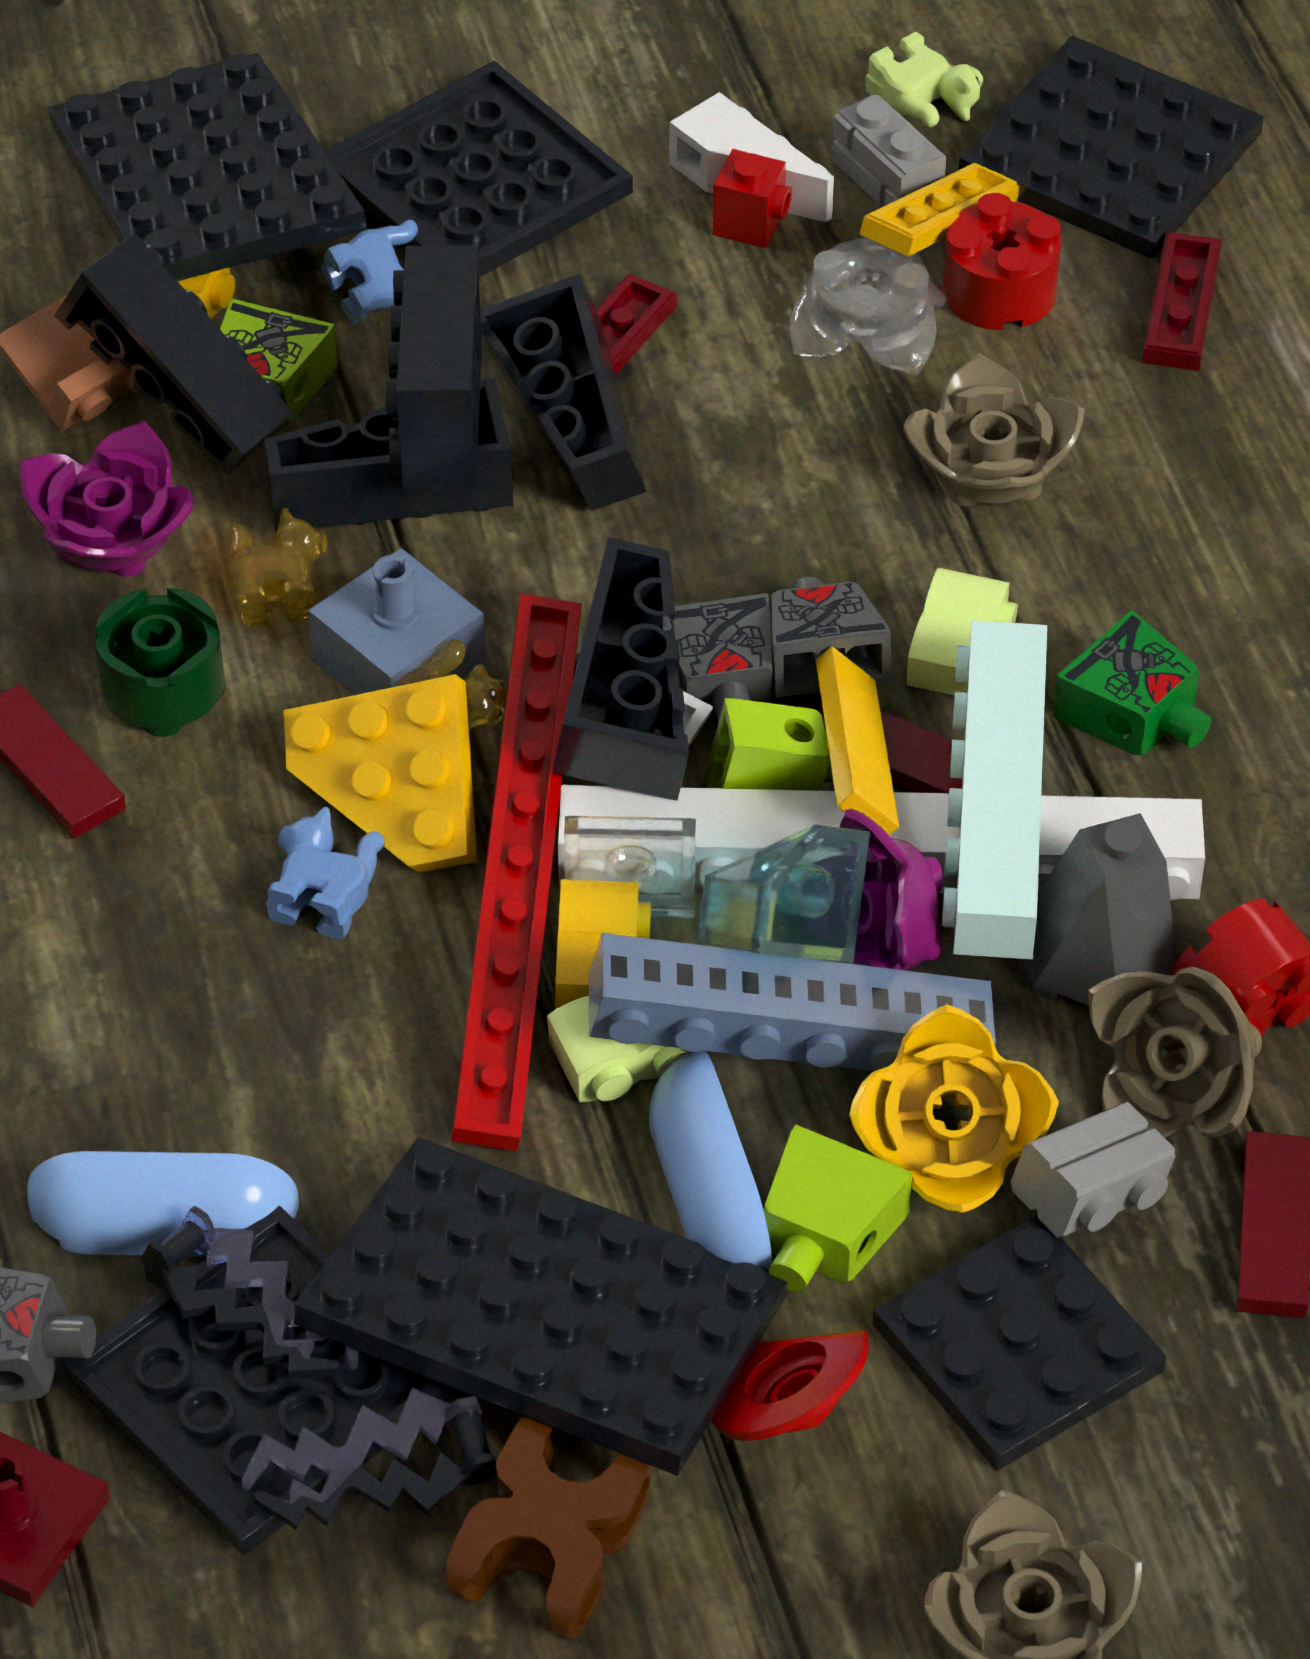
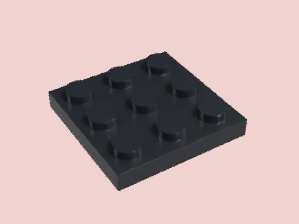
M1038 1214L873 1310V1326L996 1471H999L1162 1373L1165 1368L1166 1355L1066 1242L1061 1237L1057 1238L1038 1218Z

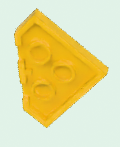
M454 674L283 710L286 769L367 834L372 831L379 832L385 840L383 847L418 873L477 862L466 682Z

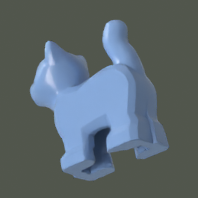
M406 220L399 226L391 225L362 231L350 242L334 245L325 252L323 256L325 260L321 271L331 290L333 291L340 287L345 278H350L356 286L348 290L349 297L341 301V308L351 325L360 322L370 311L388 309L394 306L393 271L404 269H402L398 262L393 246L403 245L414 239L418 233V227L413 220Z
M328 807L321 809L316 816H305L292 825L284 826L279 834L278 844L286 852L287 858L282 866L280 880L272 882L267 891L268 900L266 907L270 920L293 926L305 906H312L325 915L316 927L319 934L343 940L352 924L353 914L365 903L368 896L369 884L377 865V853L384 846V837L376 831L366 834L358 843L356 856L331 852L334 836L331 827V814Z

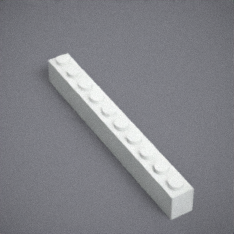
M561 785L558 834L559 885H561V879L639 882V887L651 889L679 887L709 888L713 890L768 889L780 892L796 890L815 863L826 855L844 852L842 848L847 846V844L840 835V823L845 813L837 808L835 791L680 788L678 801L615 786ZM894 792L899 828L890 836L912 844L919 849L923 857H935L939 861L943 871V885L939 893H944V887L957 888V877L944 876L947 837L959 838L960 827H947L949 794ZM1041 796L1038 892L1079 829L1141 813L1167 861L1170 900L1199 899L1205 864L1202 799Z

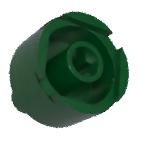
M167 588V595L147 596L146 589L132 591L112 602L100 615L96 626L95 651L101 693L108 708L123 721L146 728L150 734L157 737L172 736L179 732L183 725L191 723L209 712L224 694L226 687L220 631L213 609L197 595L176 588Z

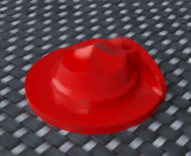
M868 1330L759 1342L711 1421L721 1434L730 1439L740 1441L761 1440L783 1433L798 1432L819 1426L834 1409L840 1397L852 1386L861 1373L869 1352Z

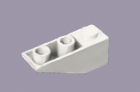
M720 92L670 121L669 164L704 191L713 194V184L731 150L737 149L786 162L785 186L792 187V200L788 213L822 222H828L832 219L834 176L825 167L813 162L794 148L783 136L771 131L755 119L749 111L739 107Z

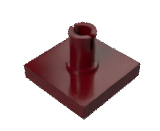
M0 1432V1592L33 1608L108 1502L110 1493L107 1482Z

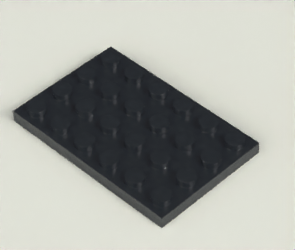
M258 53L251 55L235 54L227 57L220 63L200 68H181L174 71L170 76L146 82H127L112 91L92 96L77 95L69 98L65 103L48 107L52 128L119 242L121 243L132 233H135L144 244L151 245L162 255L167 264L168 271L177 281L367 230L364 209Z
M418 1137L296 1302L293 1325L678 1476L786 1299L788 1290L787 1281L770 1275L769 1270L752 1263L742 1262L735 1264L726 1261L706 1250L700 1243Z

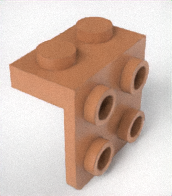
M67 295L0 334V352L61 432L81 420L88 421L105 411L112 402L127 393H136L133 389L134 381L131 372L122 363L114 358L106 364L90 350V343L95 339L78 323L71 329H67L54 317Z

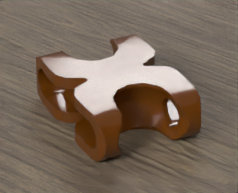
M523 1416L515 1426L496 1461L499 1485L497 1488L498 1498H486L474 1505L467 1514L453 1543L446 1562V1590L464 1599L478 1601L482 1599L486 1591L500 1575L515 1570L536 1572L551 1583L546 1593V1610L549 1616L547 1630L573 1640L577 1639L585 1628L604 1591L602 1574L603 1554H613L625 1547L631 1539L651 1491V1465L618 1453L600 1477L585 1482L563 1480L549 1470L554 1460L553 1444L550 1438L553 1427Z

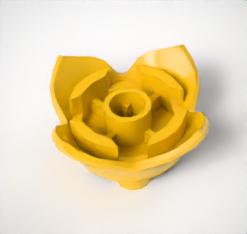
M946 1004L915 1022L903 1037L895 1061L888 1067L872 1072L861 1083L852 1101L849 1116L854 1130L871 1154L913 1172L911 1187L926 1202L947 1211L964 1213L977 1208L995 1195L1003 1184L1006 1167L1014 1159L1021 1156L1025 1144L1046 1136L1055 1118L1059 1101L1053 1089L1040 1072L1024 1062L1006 1060L998 1054L991 1033L979 1019L959 1008ZM941 1098H953L957 1109L967 1110L968 1121L960 1120L957 1124L958 1130H947L944 1121L934 1119L933 1109H940L942 1106Z

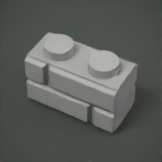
M873 94L839 110L834 116L833 136L836 139L832 143V161L877 204L886 206L945 177L946 156L879 95Z
M1129 1102L1122 1103L1025 1144L1010 1182L1012 1192L1031 1211L1034 1209L1038 1211V1218L1057 1238L1066 1236L1084 1227L1094 1232L1106 1226L1115 1217L1117 1212L1133 1205L1139 1210L1147 1209L1164 1195L1168 1188L1167 1176L1176 1157L1175 1148L1155 1128L1149 1130L1148 1121Z

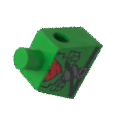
M1132 610L1057 675L1053 717L1135 756L1146 754L1166 734H1169L1187 747L1194 748L1206 736L1212 721L1209 715L1195 707L1199 678L1196 664Z

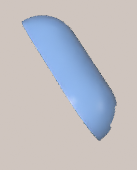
M705 1050L690 1052L674 1061L660 1076L653 1090L649 1108L650 1133L685 1236L689 1240L700 1243L706 1250L721 1259L735 1264L742 1262L752 1263L769 1270L772 1264V1254L761 1199L718 1076Z
M70 1152L52 1157L38 1165L31 1173L27 1185L28 1205L33 1222H37L46 1233L59 1240L62 1249L73 1253L89 1255H143L151 1241L155 1239L161 1243L186 1221H191L200 1227L204 1233L205 1242L189 1256H210L251 1225L269 1215L279 1205L292 1218H295L299 1206L297 1187L292 1178L282 1169L259 1158L232 1153Z

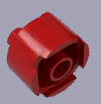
M985 194L979 198L978 204L959 213L958 215L960 216L947 229L943 291L945 290L948 296V305L952 312L962 320L985 329L1003 330V322L1022 320L1021 327L1034 324L1049 313L1056 300L1061 252V225L1053 216L1045 215L1031 206L1012 202L1004 194Z
M1255 899L1227 912L1205 929L1212 940L1198 954L1189 945L1174 967L1172 975H1176L1180 969L1196 967L1210 972L1219 978L1230 989L1240 1008L1247 1016L1248 1022L1258 1029L1261 1038H1263L1265 1030L1280 1022L1287 1028L1300 1024L1310 1016V941L1276 901H1274L1273 907H1271L1266 899Z

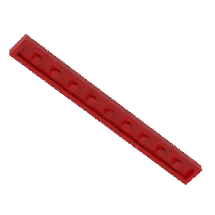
M523 593L520 594L451 1135V1141L517 1151L521 1138L562 774L554 773L553 767L574 678L582 603Z

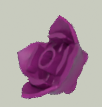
M144 420L111 433L99 442L91 459L86 463L80 464L66 454L55 453L21 460L20 479L23 498L32 515L45 530L43 534L44 539L55 548V553L61 560L74 562L87 569L113 571L115 574L123 577L139 574L144 570L146 560L152 558L165 545L168 536L187 519L194 507L191 491L182 485L172 486V464L167 448Z
M846 809L840 823V835L847 844V846L842 848L844 852L826 855L815 863L792 896L805 914L811 927L825 940L840 944L848 949V953L840 957L842 963L906 971L916 968L923 961L936 960L940 955L942 947L941 934L937 927L939 915L937 894H939L943 885L941 864L935 857H923L919 849L907 841L892 838L864 813L854 809Z

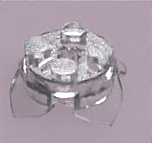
M864 236L863 238L839 243L830 250L817 254L813 261V268L803 277V285L805 287L794 306L790 319L791 343L794 355L826 357L838 354L851 342H858L874 361L884 367L918 375L926 364L935 345L937 328L934 308L940 309L947 302L945 288L934 276L928 273L920 257L916 254L907 257Z

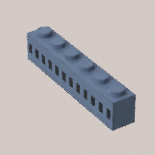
M602 933L588 973L589 1037L610 1039L624 1044L643 1043L676 1047L690 1052L705 1050L743 1055L756 1060L776 1059L809 1063L823 1068L834 1066L876 1071L890 1066L895 1061L903 1037L915 1022L931 1011L948 1004L979 1019L991 1033L996 1046L991 981Z

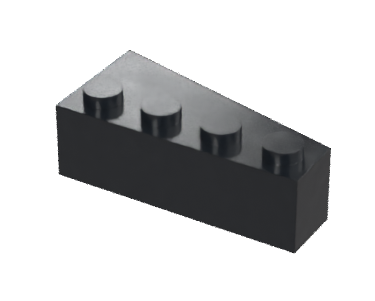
M132 233L82 272L54 315L67 329H71L78 323L95 339L90 343V350L106 364L114 358L122 363L131 372L134 381L133 389L148 403L152 401L156 404L165 403L173 410L170 414L172 424L226 474L230 473L265 444L264 438L275 436L294 414L287 406L286 398L278 386L261 377L247 361V355L240 343L232 336L223 334L208 317L206 307L201 299L192 291L184 289L168 271L167 264L162 255L151 245L144 244L135 233Z
M577 274L481 308L482 339L490 355L590 511L647 492L600 317L581 275Z
M495 377L481 381L476 488L403 489L401 464H390L389 429L399 427H393L392 416H387L386 406L369 410V415L357 424L346 426L339 419L264 438L269 498L275 532L307 531L313 529V527L368 524L381 520L408 517L425 518L435 514L472 510L486 511L491 508L513 506L511 446Z
M608 537L564 715L553 772L678 801L688 760L689 746L688 736L684 734L683 715L685 706L683 689H680L678 665L680 655L678 640H675L674 632L675 605L669 551Z

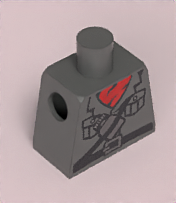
M804 577L796 581L791 589L777 590L771 594L775 698L819 693L820 687L816 659L830 646H833L875 679L876 685L891 684V631L859 584L842 582L824 585L818 578Z
M768 593L675 606L673 622L675 640H678L680 661L678 673L680 689L713 706L709 717H717L718 722L725 698L772 703L773 660L770 599Z
M0 1267V1403L42 1398L50 1391L59 1358H90L96 1344L95 1323L91 1316H69V1311L53 1280L43 1274Z

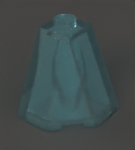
M814 824L705 875L697 940L758 954L853 963L870 831Z

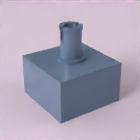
M402 548L391 555L380 558L372 568L308 610L312 660L354 695L454 674L464 679L486 663L484 613Z

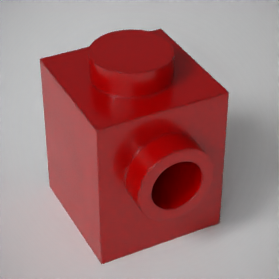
M737 149L731 150L713 184L714 236L767 248L780 220L786 218L791 205L792 187L785 186V161Z

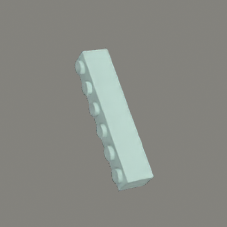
M972 620L970 646L957 645L955 683L967 684V693L955 692L952 730L965 731L964 740L952 739L950 778L962 779V789H949L947 827H960L959 838L947 837L944 876L957 877V888L944 887L942 927L955 928L953 954L1033 959L1038 897L1047 625Z

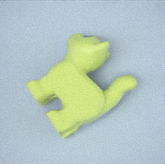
M914 32L900 41L899 48L906 53L907 60L903 62L895 61L894 54L888 46L870 56L868 74L866 75V91L870 95H879L900 115H909L922 121L927 127H934L940 119L936 107L931 102L942 97L945 103L962 121L967 122L970 120V108L979 100L980 87L983 84V76L976 68L968 64L950 65L941 54L931 50L924 44V37L918 32Z

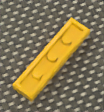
M973 163L865 215L859 234L909 257L945 239L948 227L960 216L958 214L978 204L979 198L983 195L1001 193L1008 196L1012 202H1016L1019 194V185L1008 177Z
M830 646L816 659L837 808L844 813L846 809H854L864 813L890 835L899 828V821L876 681L833 646Z

